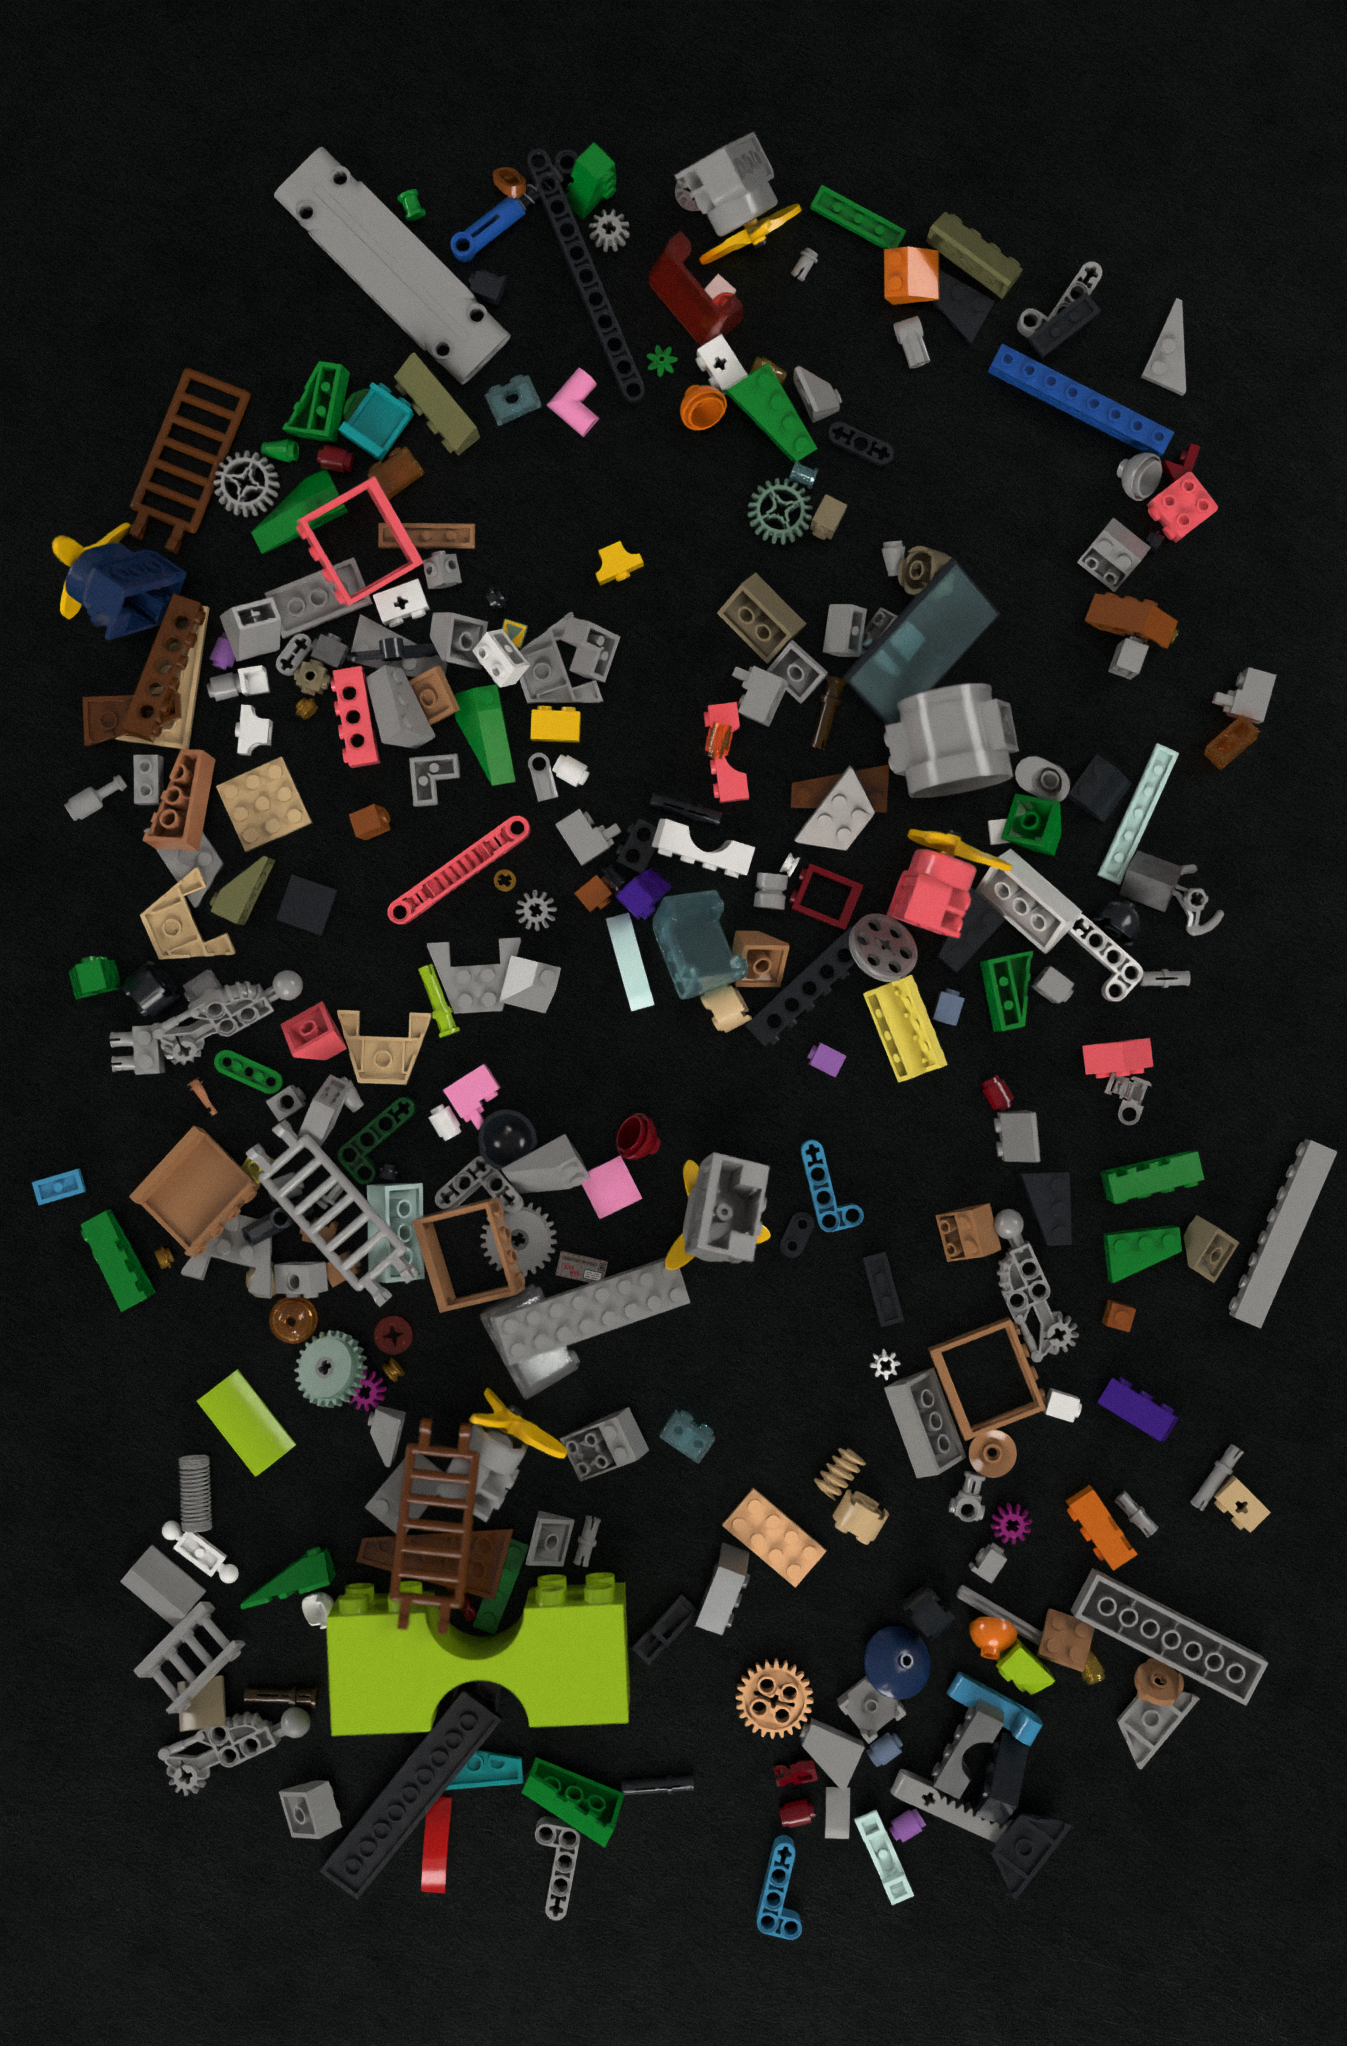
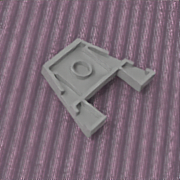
M573 612L565 615L563 619L552 625L546 632L520 650V653L530 664L519 679L527 703L603 702L596 680L572 688L556 642L562 639L569 617L574 618Z
M521 938L499 939L500 964L451 967L449 942L427 943L428 950L454 1014L503 1011L505 1003L499 1002L510 955L517 957Z
M239 1214L236 1218L229 1220L225 1224L224 1231L207 1244L208 1248L203 1254L196 1257L191 1256L183 1267L181 1274L204 1280L211 1257L256 1268L249 1292L271 1299L272 1236L251 1247L244 1239L241 1229L258 1219Z

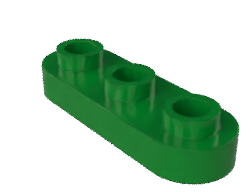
M223 1050L215 1057L214 1065L220 1073L264 1093H276L283 1086V1077L278 1071L232 1050ZM226 1057L232 1060V1064L229 1067L224 1064ZM248 1067H251L254 1071L252 1076L246 1074ZM273 1077L275 1079L274 1086L268 1084V1078Z

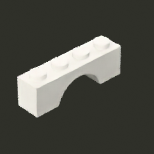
M668 819L659 820L652 847L659 849V854L672 857L674 853L681 856V861L694 864L696 860L703 863V868L716 871L718 867L725 870V875L738 878L739 874L747 875L755 847L733 840H726L717 850L704 852L692 842L689 826Z

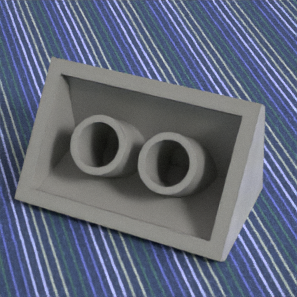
M154 1545L148 1548L120 1581L174 1628L206 1592L201 1585Z

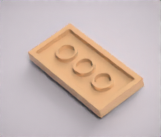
M754 1488L751 1489L722 1524L723 1527L795 1588L826 1552L822 1545Z

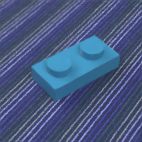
M80 1168L32 1182L38 1205L86 1192Z

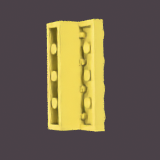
M912 975L863 993L898 1083L948 1065Z

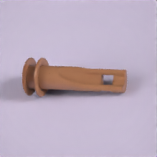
M198 1077L187 1086L190 1085L192 1087L190 1091H195L205 1107H210L212 1110L210 1114L214 1116L218 1112L209 1101L207 1093L201 1085L203 1081L199 1082L198 1079L200 1077Z

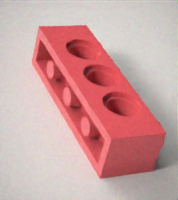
M357 666L333 670L334 677L330 678L332 691L337 693L338 701H334L336 715L341 716L342 725H338L340 739L345 740L346 748L342 749L344 762L349 763L351 768L379 764L380 759L375 731L372 729L373 718L364 668ZM348 688H355L356 696L351 700L345 699V691ZM354 711L359 712L360 720L355 724L349 723V714ZM357 735H362L364 737V744L358 748L354 747L352 744L353 738Z

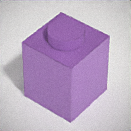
M819 1043L818 1046L813 1045L807 1058L811 1059L810 1065L836 1078L846 1056Z

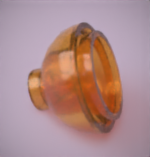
M303 1297L282 1298L273 1306L269 1317L270 1327L274 1335L281 1341L290 1344L301 1343L311 1337L318 1322L314 1306ZM289 1317L295 1319L296 1323L294 1326L287 1324Z

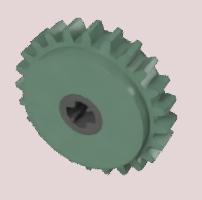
M328 1330V1333L320 1332L319 1337H312V1343H305V1351L300 1350L301 1359L296 1360L299 1363V1368L295 1369V1372L299 1373V1377L295 1380L301 1383L298 1389L304 1391L303 1397L310 1399V1403L321 1407L334 1408V1405L342 1406V1401L350 1402L349 1396H356L357 1392L355 1390L357 1387L362 1388L360 1381L361 1379H366V1376L363 1375V1370L367 1369V1366L363 1365V1361L367 1358L360 1355L364 1349L357 1346L359 1342L352 1339L351 1335Z

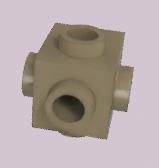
M310 659L309 663L302 661V665L297 666L294 680H297L296 685L301 688L302 693L315 696V693L323 695L324 689L327 690L331 676L329 671L323 667L324 663ZM309 672H314L315 677L313 680H307Z

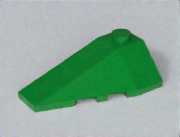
M316 1546L306 1550L307 1554H304L245 1598L240 1604L241 1609L270 1602L274 1599L273 1596L276 1595L278 1598L283 1599L294 1594L296 1590L299 1591V1594L330 1585L336 1572L328 1548L320 1549V1546Z

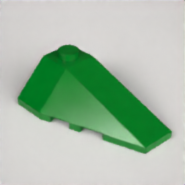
M323 469L305 478L251 532L262 555L299 537L300 535L296 529V526H298L297 520L340 496L328 470ZM344 503L310 521L308 524L311 530L348 511Z
M498 685L473 688L455 694L454 697L460 708L459 711L455 712L456 721L491 785L496 786L516 782Z

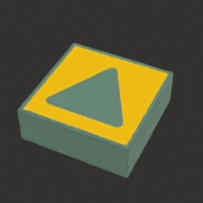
M504 619L502 629L517 649L521 650L528 626Z

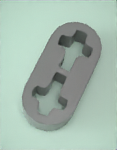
M295 635L278 656L276 667L283 675H294L297 666H301L302 661L305 662L310 655L312 640L307 635ZM304 639L307 640L305 642L306 646H308L307 649L304 650L301 648L299 652L295 654L296 650L298 649V645L296 644V642L298 640L301 642L304 641ZM292 656H295L291 661L293 668L283 670L284 665L282 661L284 659L289 661Z

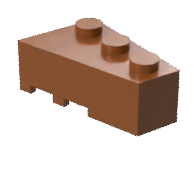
M1106 592L1105 595H1094L1085 619L1086 622L1097 629L1126 637V634L1137 636L1145 643H1147L1148 639H1152L1160 647L1167 649L1178 621L1157 608L1158 604L1151 600L1144 599L1143 602H1138L1137 599L1130 596H1125L1122 599L1109 592Z

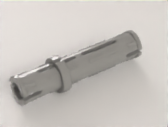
M1231 1443L1222 1458L1214 1463L1216 1465L1190 1503L1203 1511L1227 1475L1232 1474L1233 1470L1231 1469L1244 1452Z

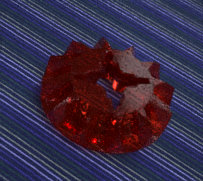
M389 1316L377 1324L374 1339L378 1348L383 1352L399 1354L404 1352L411 1344L413 1331L409 1322L401 1317ZM391 1325H393L395 1332L403 1333L397 1337L396 1345L392 1338L384 1337L391 1332Z

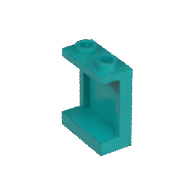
M372 382L367 395L347 423L343 422L339 431L347 439L381 462L414 414L412 409H410L412 405L402 397L396 399L390 395L392 391L382 383L376 385Z

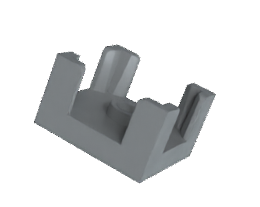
M867 1676L837 1698L840 1709L845 1715L848 1714L868 1744L878 1737L877 1731L895 1717L896 1721H899L906 1715L902 1703L899 1700L887 1698L877 1692L870 1684Z

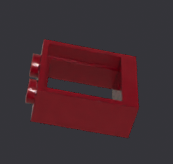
M809 864L808 868L803 867L798 878L802 882L799 890H793L789 903L793 904L791 909L841 930H846L864 885L813 864ZM813 872L851 887L838 920L800 905Z

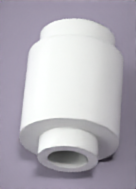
M561 754L552 769L557 777L575 787L578 784L583 785L589 776V772L586 771L588 766L569 755L565 757Z
M441 1104L430 1111L432 1116L428 1118L439 1137H443L445 1141L462 1132L459 1128L460 1123L450 1106L444 1107Z

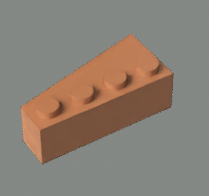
M180 750L169 776L171 781L166 791L163 790L160 798L162 802L157 813L154 812L151 819L152 826L149 833H145L144 842L155 849L199 851L215 759L203 750Z

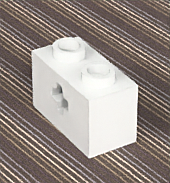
M722 334L697 349L698 358L695 360L702 371L706 370L711 377L708 379L710 385L720 390L723 395L726 394L723 389L747 375ZM717 362H718L720 365H723V364H724V370H723V371H722L720 368H717V369H716V363H717Z
M418 579L373 595L382 623L385 626H398L403 623V619L411 616L412 619H417L426 615L425 611L430 610ZM402 599L406 603L404 610H401L400 607H396L400 605L399 601Z

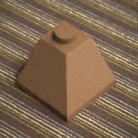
M736 931L731 951L735 987H780L790 945L760 931Z

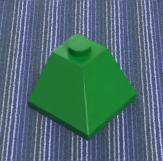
M1015 794L1001 839L1032 852L1054 856L1061 837L1060 803L1058 801Z

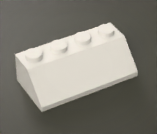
M1010 849L997 858L1012 864L1011 871L990 867L975 891L1042 952L1047 954L1072 928L1082 911Z

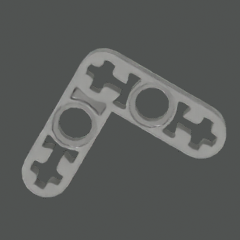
M482 1156L472 1160L444 1185L435 1196L437 1206L447 1210L458 1207L483 1185L492 1198L498 1197L499 1203L502 1204L504 1211L507 1213L515 1214L523 1206L521 1195L502 1172L486 1163ZM481 1163L485 1164L487 1169L485 1172L481 1171L479 1166ZM470 1172L475 1173V1176H477L478 1179L476 1180L475 1177H473L470 1174ZM463 1178H469L470 1186L465 1190L460 1189V1181ZM495 1179H501L503 1183L498 1191H493L491 1188L492 1182ZM453 1188L460 1193L459 1196L455 1194L452 1190ZM504 1194H507L509 1197L514 1199V1206L511 1207L510 1205H508L509 1202L503 1196ZM445 1195L450 1197L449 1200L451 1202L449 1204L445 1203Z

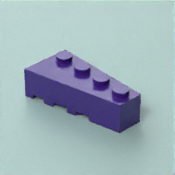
M651 867L634 878L616 897L637 920L641 917L646 920L655 911L653 905L672 886Z

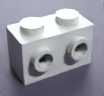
M503 629L486 632L472 651L500 688L516 684L530 666Z

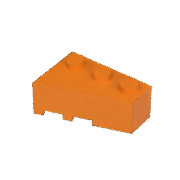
M1090 1485L1066 1500L1070 1506L1066 1509L1074 1522L1079 1520L1083 1526L1079 1530L1087 1542L1092 1540L1095 1544L1094 1553L1100 1561L1105 1559L1113 1571L1138 1555Z

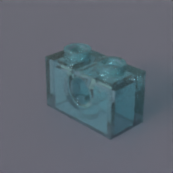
M518 375L512 378L509 384L503 387L496 385L485 394L486 401L497 426L542 407L529 375L525 377ZM509 394H516L519 398L517 402L510 404L506 402V397Z

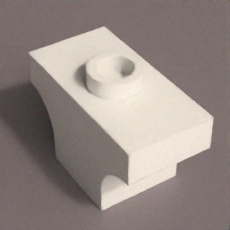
M241 705L240 722H237L235 727V736L239 737L237 753L240 755L251 756L253 749L259 745L271 746L273 721L258 718L255 708L251 705Z

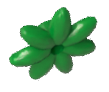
M657 345L655 347L656 355L647 354V358L654 361L648 366V370L657 368L659 377L663 375L664 368L668 372L673 373L674 370L670 364L677 362L678 358L669 356L672 350L671 347L662 352L660 346Z

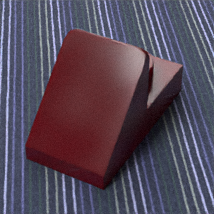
M1191 443L1187 449H1182L1178 459V463L1181 465L1164 460L1161 465L1170 485L1187 472H1192L1200 446Z

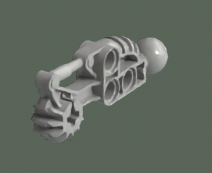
M285 970L274 977L273 986L266 990H263L260 984L251 985L249 981H244V983H239L238 981L235 982V985L231 986L227 984L224 986V989L205 990L200 998L188 1005L187 1011L163 1023H154L151 1026L153 1037L160 1039V1046L164 1050L165 1057L171 1059L174 1065L179 1061L185 1065L188 1060L194 1063V1057L201 1056V1049L205 1045L204 1038L216 1033L221 1036L233 1035L272 1013L274 1009L271 1002L278 998L292 1000L298 997L303 988L301 977L294 971ZM189 1017L200 1019L189 1026L175 1027Z
M1013 1209L1002 1210L994 1218V1226L997 1234L1004 1239H1008L1011 1247L1005 1253L1006 1257L1003 1260H999L998 1265H1000V1269L997 1270V1275L1000 1276V1281L998 1284L1003 1288L1001 1293L1013 1320L1019 1325L1023 1333V1339L1028 1347L1031 1359L1034 1362H1040L1048 1352L1056 1355L1060 1347H1062L1064 1352H1068L1066 1346L1068 1343L1071 1346H1075L1076 1343L1071 1338L1079 1337L1078 1332L1073 1331L1077 1328V1324L1070 1323L1071 1317L1069 1315L1063 1319L1061 1311L1051 1312L1046 1301L1050 1295V1287L1028 1240L1024 1241L1021 1235L1024 1227L1023 1217ZM1026 1262L1034 1263V1270L1031 1273H1024L1022 1271V1267ZM1036 1284L1044 1285V1291L1040 1295L1032 1293V1288ZM1021 1294V1303L1017 1305L1011 1304V1296ZM1032 1306L1040 1322L1038 1346L1025 1323ZM1056 1328H1059L1061 1331V1337L1059 1338L1054 1335Z
M299 1707L289 1708L283 1713L281 1722L274 1725L272 1720H263L259 1713L254 1715L250 1714V1712H244V1715L236 1713L233 1717H226L227 1725L217 1726L225 1730L226 1736L218 1735L216 1727L200 1729L192 1737L180 1740L170 1746L162 1747L158 1752V1757L168 1765L167 1775L173 1777L169 1781V1785H177L175 1793L183 1789L185 1796L190 1791L197 1794L199 1787L204 1788L207 1784L204 1779L210 1776V1767L219 1763L225 1767H233L277 1746L281 1740L280 1738L285 1735L292 1738L305 1735L311 1723L309 1714ZM248 1739L256 1740L258 1747L252 1748L249 1746ZM196 1742L212 1747V1749L199 1755L176 1754ZM226 1749L234 1750L236 1758H230L226 1753ZM185 1771H186V1773H190V1772H191V1773H192V1777H191L190 1775H187V1776H186V1775H185Z

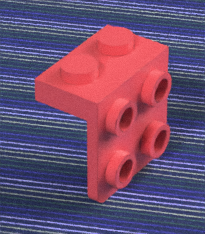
M1192 472L1184 474L1147 504L1149 515L1155 521L1158 520L1162 524L1165 536L1169 540L1173 539L1175 543L1218 509L1217 504Z

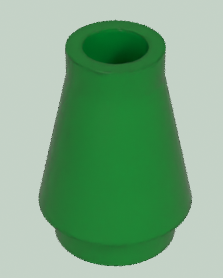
M285 439L263 442L261 451L263 457L288 463L298 460L299 445L297 441Z

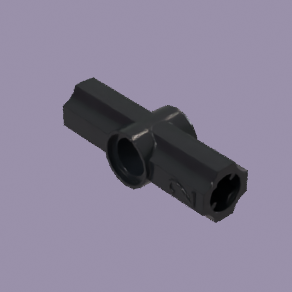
M305 1194L291 1201V1203L296 1207L306 1198ZM313 1205L302 1213L305 1218L315 1212ZM279 1207L241 1230L247 1244L253 1247L271 1236L281 1233L296 1222L283 1207ZM273 1216H279L283 1221V1225H277L273 1220Z

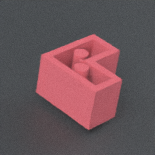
M1150 1038L1083 1046L1086 1074H1096V1078L1111 1077L1110 1073L1115 1072L1116 1077L1144 1073V1068L1153 1067Z

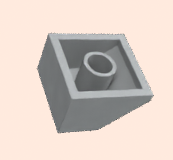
M315 1780L279 1791L293 1838L321 1839L342 1827L340 1813L336 1807L333 1789L329 1781Z

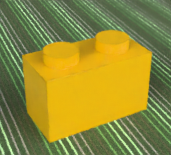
M537 706V710H532L531 740L580 743L581 713L576 711L575 707H561V711H554L551 706Z

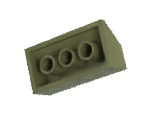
M944 212L930 227L926 243L1003 299L1023 270L1020 268L1019 262L1012 257L1007 258L1000 253V248L995 244L985 242L981 239L982 236L978 231L965 227L959 217Z
M413 352L394 376L398 383L395 387L403 397L409 396L413 401L411 407L419 416L424 414L429 420L426 422L429 429L434 434L439 432L444 438L441 442L450 453L454 451L459 456L480 438L477 427Z

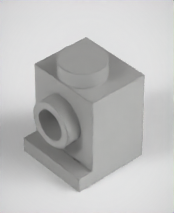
M993 1542L991 1545L988 1544L985 1549L981 1548L975 1558L977 1562H970V1569L992 1583L1007 1561L1006 1556L1003 1554L1005 1550Z

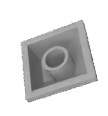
M796 367L793 381L812 423L838 412L839 404L842 403L837 389L833 390L828 382L804 368Z
M433 613L430 638L441 660L475 669H482V665L472 651L486 634L488 622L455 613Z
M510 955L499 1002L546 1013L556 991L561 968Z
M378 1406L375 1412L371 1411L368 1425L372 1426L370 1434L384 1465L390 1467L396 1457L406 1412Z

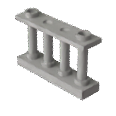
M199 1602L133 1670L139 1678L153 1677L171 1698L173 1703L166 1709L168 1713H182L187 1710L191 1705L190 1701L229 1661H233L240 1655V1649L245 1645L243 1640H233L230 1643L210 1619V1614L215 1610V1607L210 1602ZM203 1625L223 1649L215 1660L194 1637V1631L199 1626ZM182 1643H187L207 1667L198 1677L177 1654V1648ZM166 1660H170L190 1684L181 1695L160 1671V1666Z

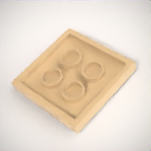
M279 757L216 786L245 852L256 849L312 823L283 757Z

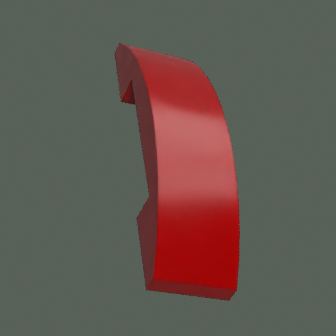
M440 1796L426 1814L421 1892H446L452 1797Z

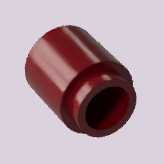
M325 445L324 449H319L317 463H321V469L345 473V471L351 472L354 453L349 452L348 449Z
M998 1074L981 1083L984 1088L982 1091L993 1110L999 1109L1001 1112L1013 1105L1011 1101L1014 1099V1096L1004 1079H1000Z
M806 1799L786 1803L784 1807L779 1808L783 1827L789 1826V1828L809 1824L812 1823L811 1818L815 1817L812 1802L807 1803Z

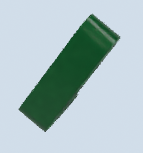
M402 1097L397 1099L339 1149L338 1159L358 1183L368 1184L376 1178V1166L367 1154L415 1114L417 1107L412 1098ZM401 1102L403 1104L409 1103V1113H401L398 1116V1118L401 1119V1121L399 1122L396 1115H394L390 1111L393 1110V1112L396 1113L402 1107L400 1105ZM383 1117H389L392 1120L393 1125L390 1130H385L381 1127L380 1122ZM366 1132L374 1136V1143L370 1146L364 1144L362 1140ZM347 1148H352L355 1151L356 1157L354 1161H348L345 1158L344 1152ZM362 1166L370 1168L372 1174L369 1179L361 1177L360 1169Z

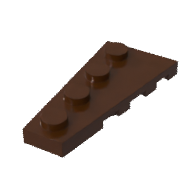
M180 693L172 694L170 699L172 702L171 709L167 715H164L163 724L182 719ZM134 695L83 697L85 746L127 735L122 729V725ZM146 710L143 718H150L154 710Z

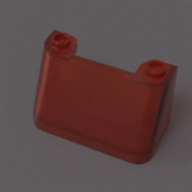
M680 230L669 240L650 270L649 284L697 343L703 346L721 334L725 336L742 321L743 305L735 295L729 292H722L714 299L708 295L684 266V261L691 253V244Z

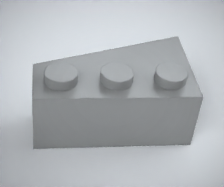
M384 665L366 677L382 743L417 749L436 737L402 668Z

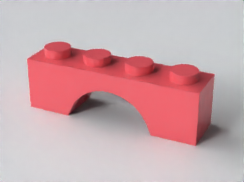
M737 702L709 705L708 712H704L705 727L710 726L711 736H707L708 750H713L714 760H710L711 774H716L717 783L713 784L714 797L719 798L720 803L748 800L749 793L746 774L733 769L724 756L726 739L740 727Z

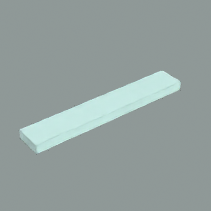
M1158 743L1155 745L1099 869L1098 876L1118 885L1121 884L1179 755L1178 752Z

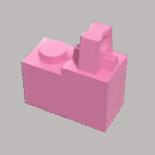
M483 1064L443 1091L459 1116L464 1118L466 1122L471 1120L478 1130L484 1122L480 1114L485 1111L481 1100L490 1101L498 1095L496 1090L501 1087L487 1065Z

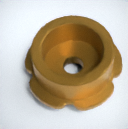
M303 698L296 705V715L301 716L304 720L311 717L318 709V706L314 703L315 699L311 698L308 700Z
M160 1246L161 1249L154 1251L161 1269L165 1267L171 1268L170 1263L174 1259L170 1249L164 1250L163 1246Z

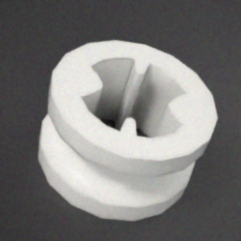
M789 853L780 872H787V876L790 877L800 858H793L792 854Z

